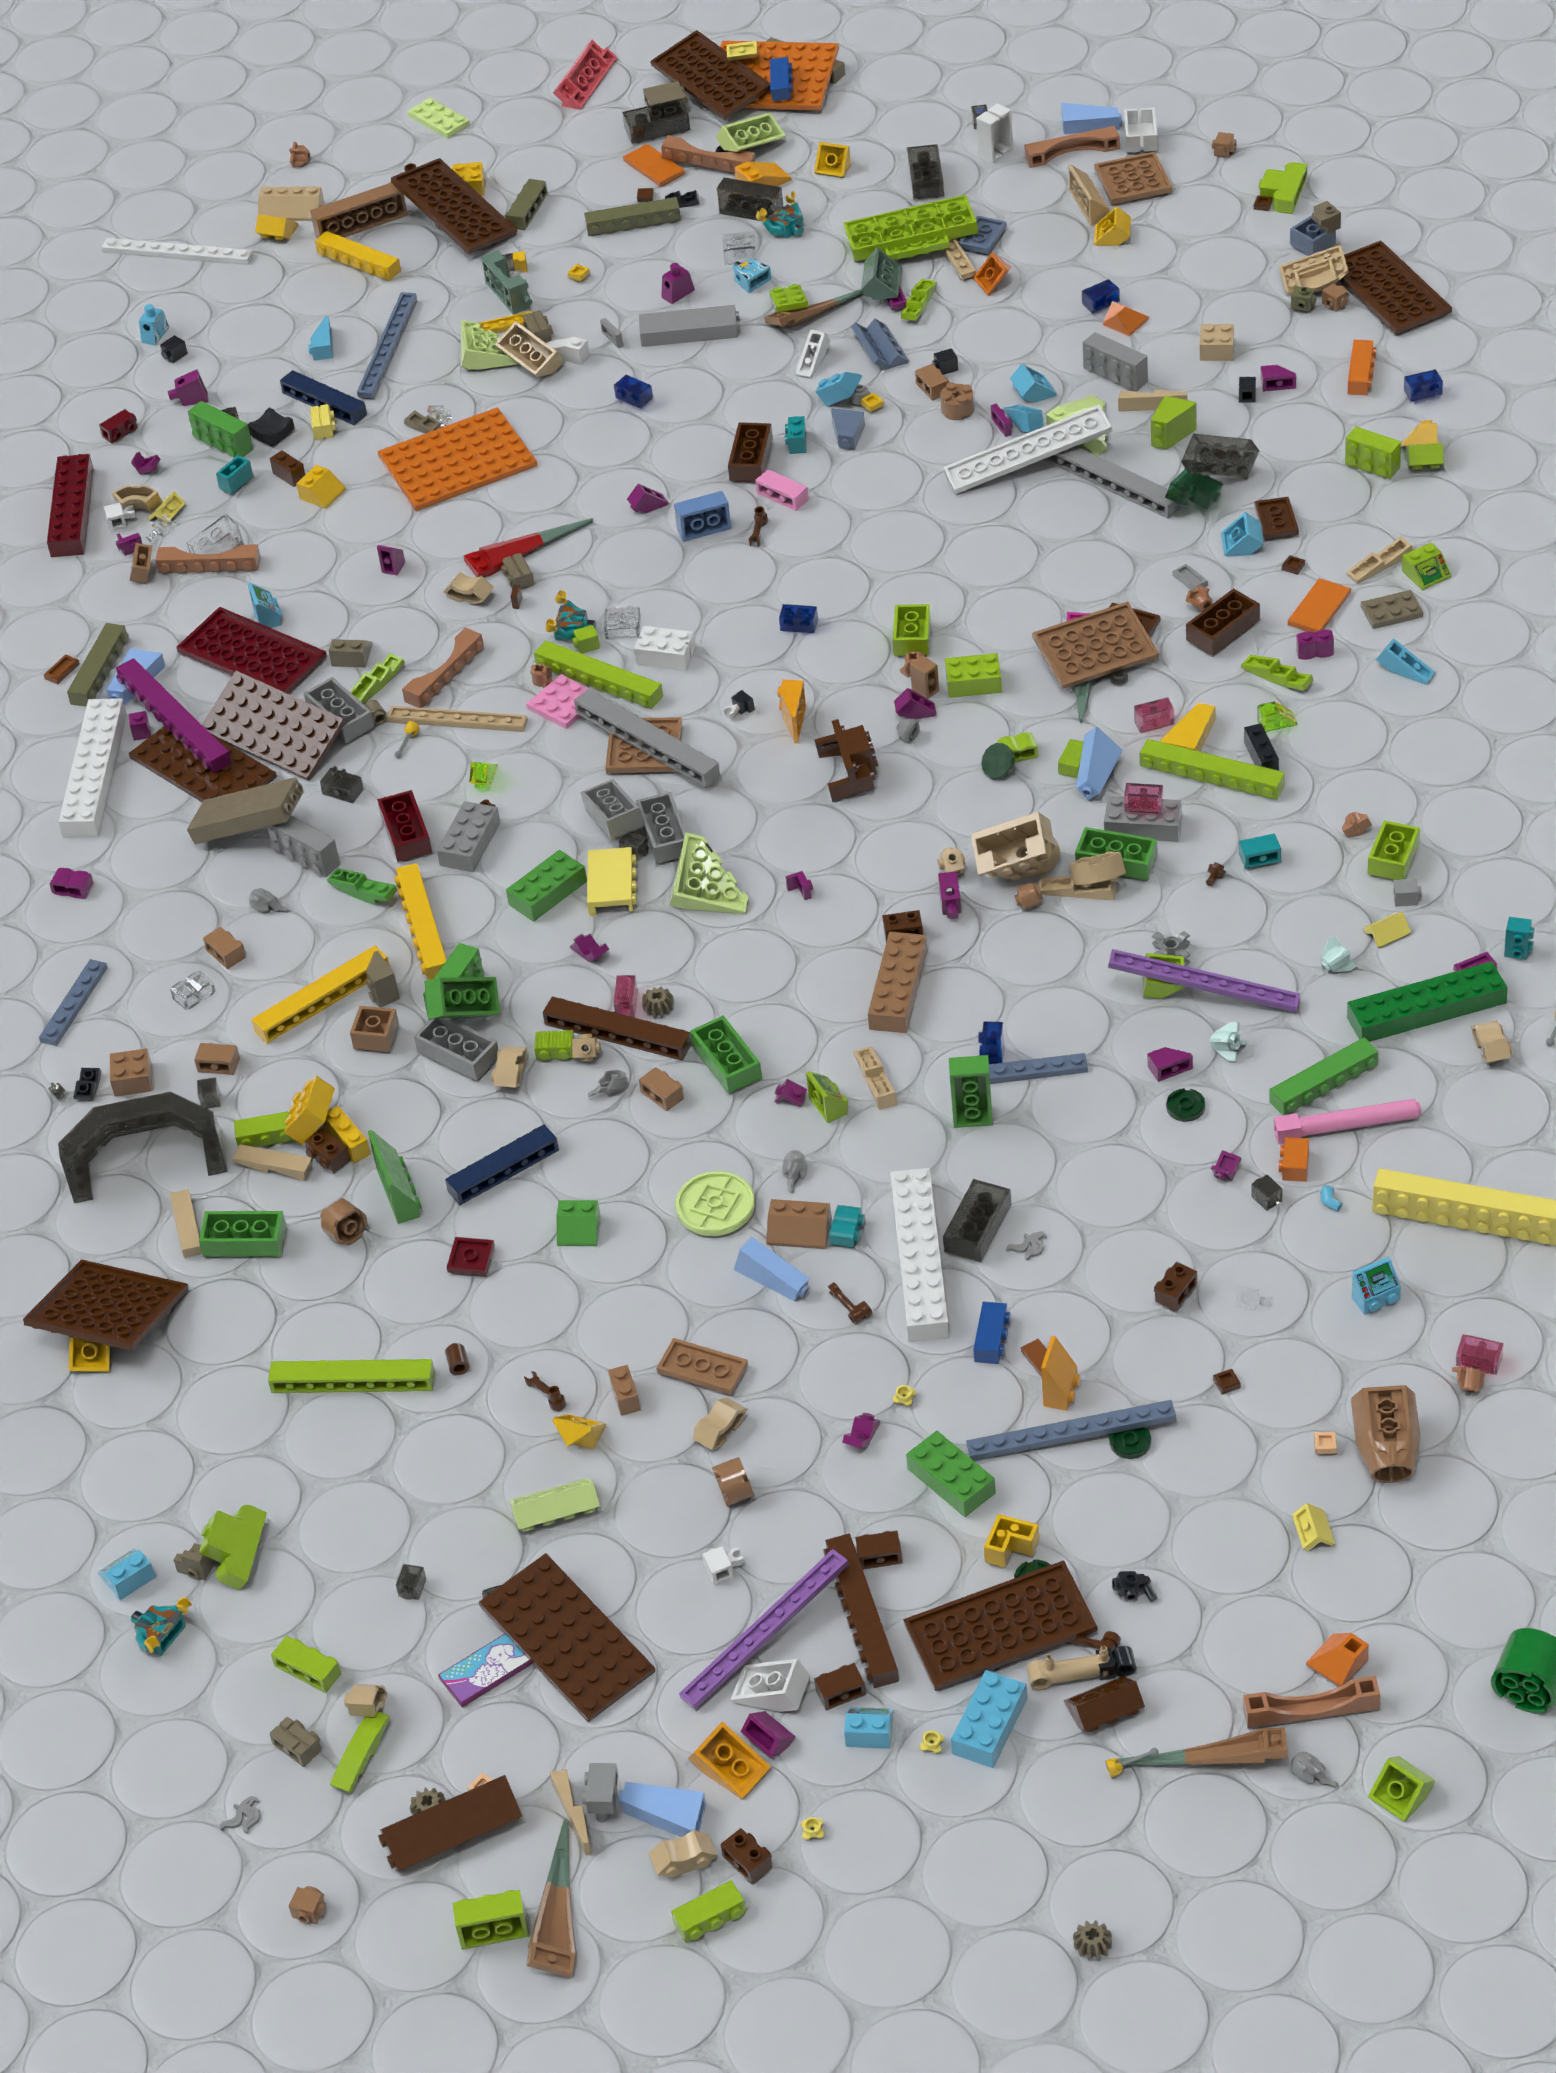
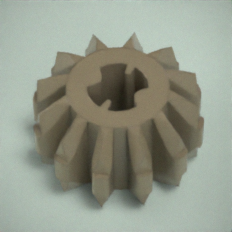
M662 986L659 989L653 987V990H647L646 994H643L642 1008L646 1011L647 1015H653L654 1018L657 1015L661 1017L663 1014L669 1015V1011L673 1010L674 1006L673 995L668 989H663Z
M425 1787L424 1792L417 1791L416 1797H411L409 1809L412 1815L446 1800L442 1791L437 1792L435 1787L428 1791Z
M1086 1920L1085 1926L1078 1924L1077 1932L1073 1934V1945L1075 1950H1078L1080 1957L1087 1955V1959L1090 1960L1092 1956H1095L1099 1960L1100 1954L1107 1956L1108 1949L1112 1947V1934L1110 1930H1107L1105 1923L1098 1926L1097 1920L1093 1924Z

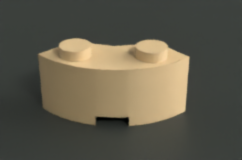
M141 484L140 486L127 485L112 493L115 502H120L123 510L126 506L133 505L134 510L145 509L151 512L162 502L159 493L155 489Z
M459 572L449 582L443 593L458 602L463 600L470 602V604H478L487 598L494 587L482 576L471 578Z
M1109 851L1097 856L1083 857L1069 864L1074 884L1083 885V887H1090L1094 883L1106 880L1109 882L1120 879L1119 876L1126 873L1121 852Z
M1498 1020L1471 1026L1477 1048H1482L1484 1054H1481V1057L1485 1062L1511 1058V1044L1503 1036V1028L1498 1023Z
M503 1046L501 1050L497 1051L496 1067L491 1073V1081H494L493 1086L520 1087L522 1073L526 1067L527 1047Z
M729 1398L718 1399L710 1413L696 1424L692 1439L711 1450L720 1447L727 1441L725 1437L730 1431H736L745 1416L747 1408Z
M354 1684L350 1693L345 1694L344 1705L348 1707L349 1715L376 1717L377 1711H383L387 1696L386 1688L383 1685Z
M695 1830L677 1839L662 1840L648 1853L656 1874L667 1876L668 1878H674L698 1868H705L717 1856L709 1834Z

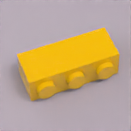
M339 1106L328 1110L324 1122L325 1130L348 1147L350 1160L355 1164L371 1155L366 1137Z

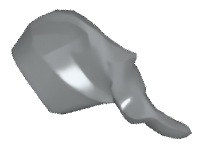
M263 888L254 889L250 894L249 903L258 912L269 911L268 906L272 907L275 911L287 912L289 908H284L277 902L278 898Z
M621 1070L606 1071L604 1076L598 1081L600 1085L590 1091L588 1097L600 1093H607L610 1096L623 1090L627 1085L626 1073Z
M797 1150L786 1154L782 1166V1174L788 1173L789 1175L787 1180L789 1192H793L794 1183L799 1173L801 1178H803L806 1171L804 1154Z
M1299 1752L1293 1757L1291 1770L1301 1781L1314 1783V1777H1316L1321 1784H1328L1332 1787L1338 1786L1337 1782L1332 1781L1323 1769L1325 1765L1312 1754Z

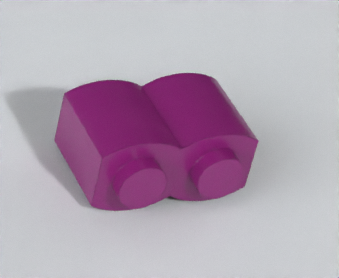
M1324 629L1316 632L1305 631L1296 635L1298 659L1307 660L1315 657L1326 658L1333 656L1334 637L1332 630Z
M58 868L49 884L51 892L56 895H69L73 898L85 899L93 885L92 875L86 871Z

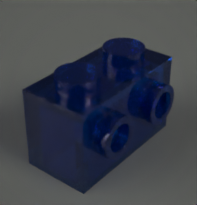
M1110 279L1082 290V304L1091 313L1109 307L1112 301L1120 302V289Z
M1436 369L1404 376V391L1411 402L1442 395L1443 380Z
M629 375L623 376L614 384L615 398L640 409L653 399L652 386Z
M782 605L779 616L780 631L815 633L818 622L817 606Z
M984 1021L983 1030L979 1032L978 1043L982 1044L979 1048V1056L988 1055L989 1064L1003 1063L1005 1049L1003 1022Z

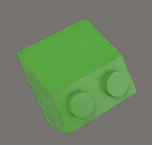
M598 1200L558 1201L557 1246H597L601 1217Z

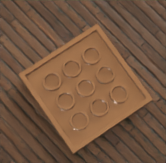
M1155 152L1094 164V169L1111 205L1172 192V185Z
M682 717L641 718L681 740ZM609 732L606 773L677 772Z

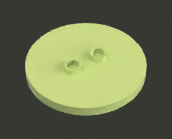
M712 1171L697 1175L687 1181L677 1194L675 1206L678 1219L688 1230L704 1236H720L734 1232L748 1222L754 1212L755 1198L751 1186L740 1176L724 1171Z

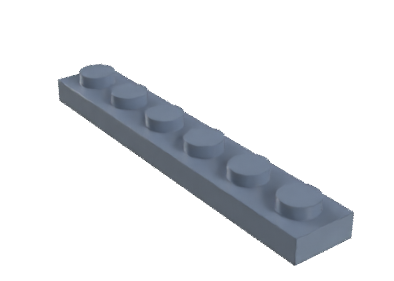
M92 959L88 961L39 1036L41 1043L53 1046L59 1044L107 970V963Z
M1085 1053L989 1064L990 1084L1088 1072Z

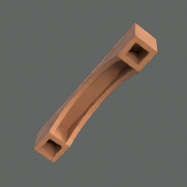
M1115 126L1025 144V159L1029 167L1033 168L1046 165L1053 158L1072 151H1113L1120 149V136Z
M667 135L661 145L663 159L735 173L734 167L742 163L755 162L754 152L744 150L738 152L705 151L690 145L683 138Z
M258 544L240 545L225 552L207 555L188 553L176 547H158L155 561L158 573L258 571L261 556Z
M465 627L455 637L454 650L443 665L429 674L412 679L402 689L404 702L417 708H423L484 648L482 634Z
M1376 1676L1353 1679L1333 1690L1309 1696H1280L1267 1692L1243 1695V1711L1248 1729L1380 1709V1691Z

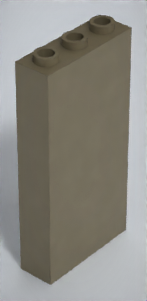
M294 777L206 799L199 807L187 831L194 844L288 822L304 792L303 787L297 778Z

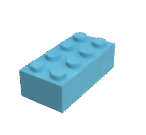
M985 1670L951 1738L952 1754L994 1768L1027 1700L1026 1683Z

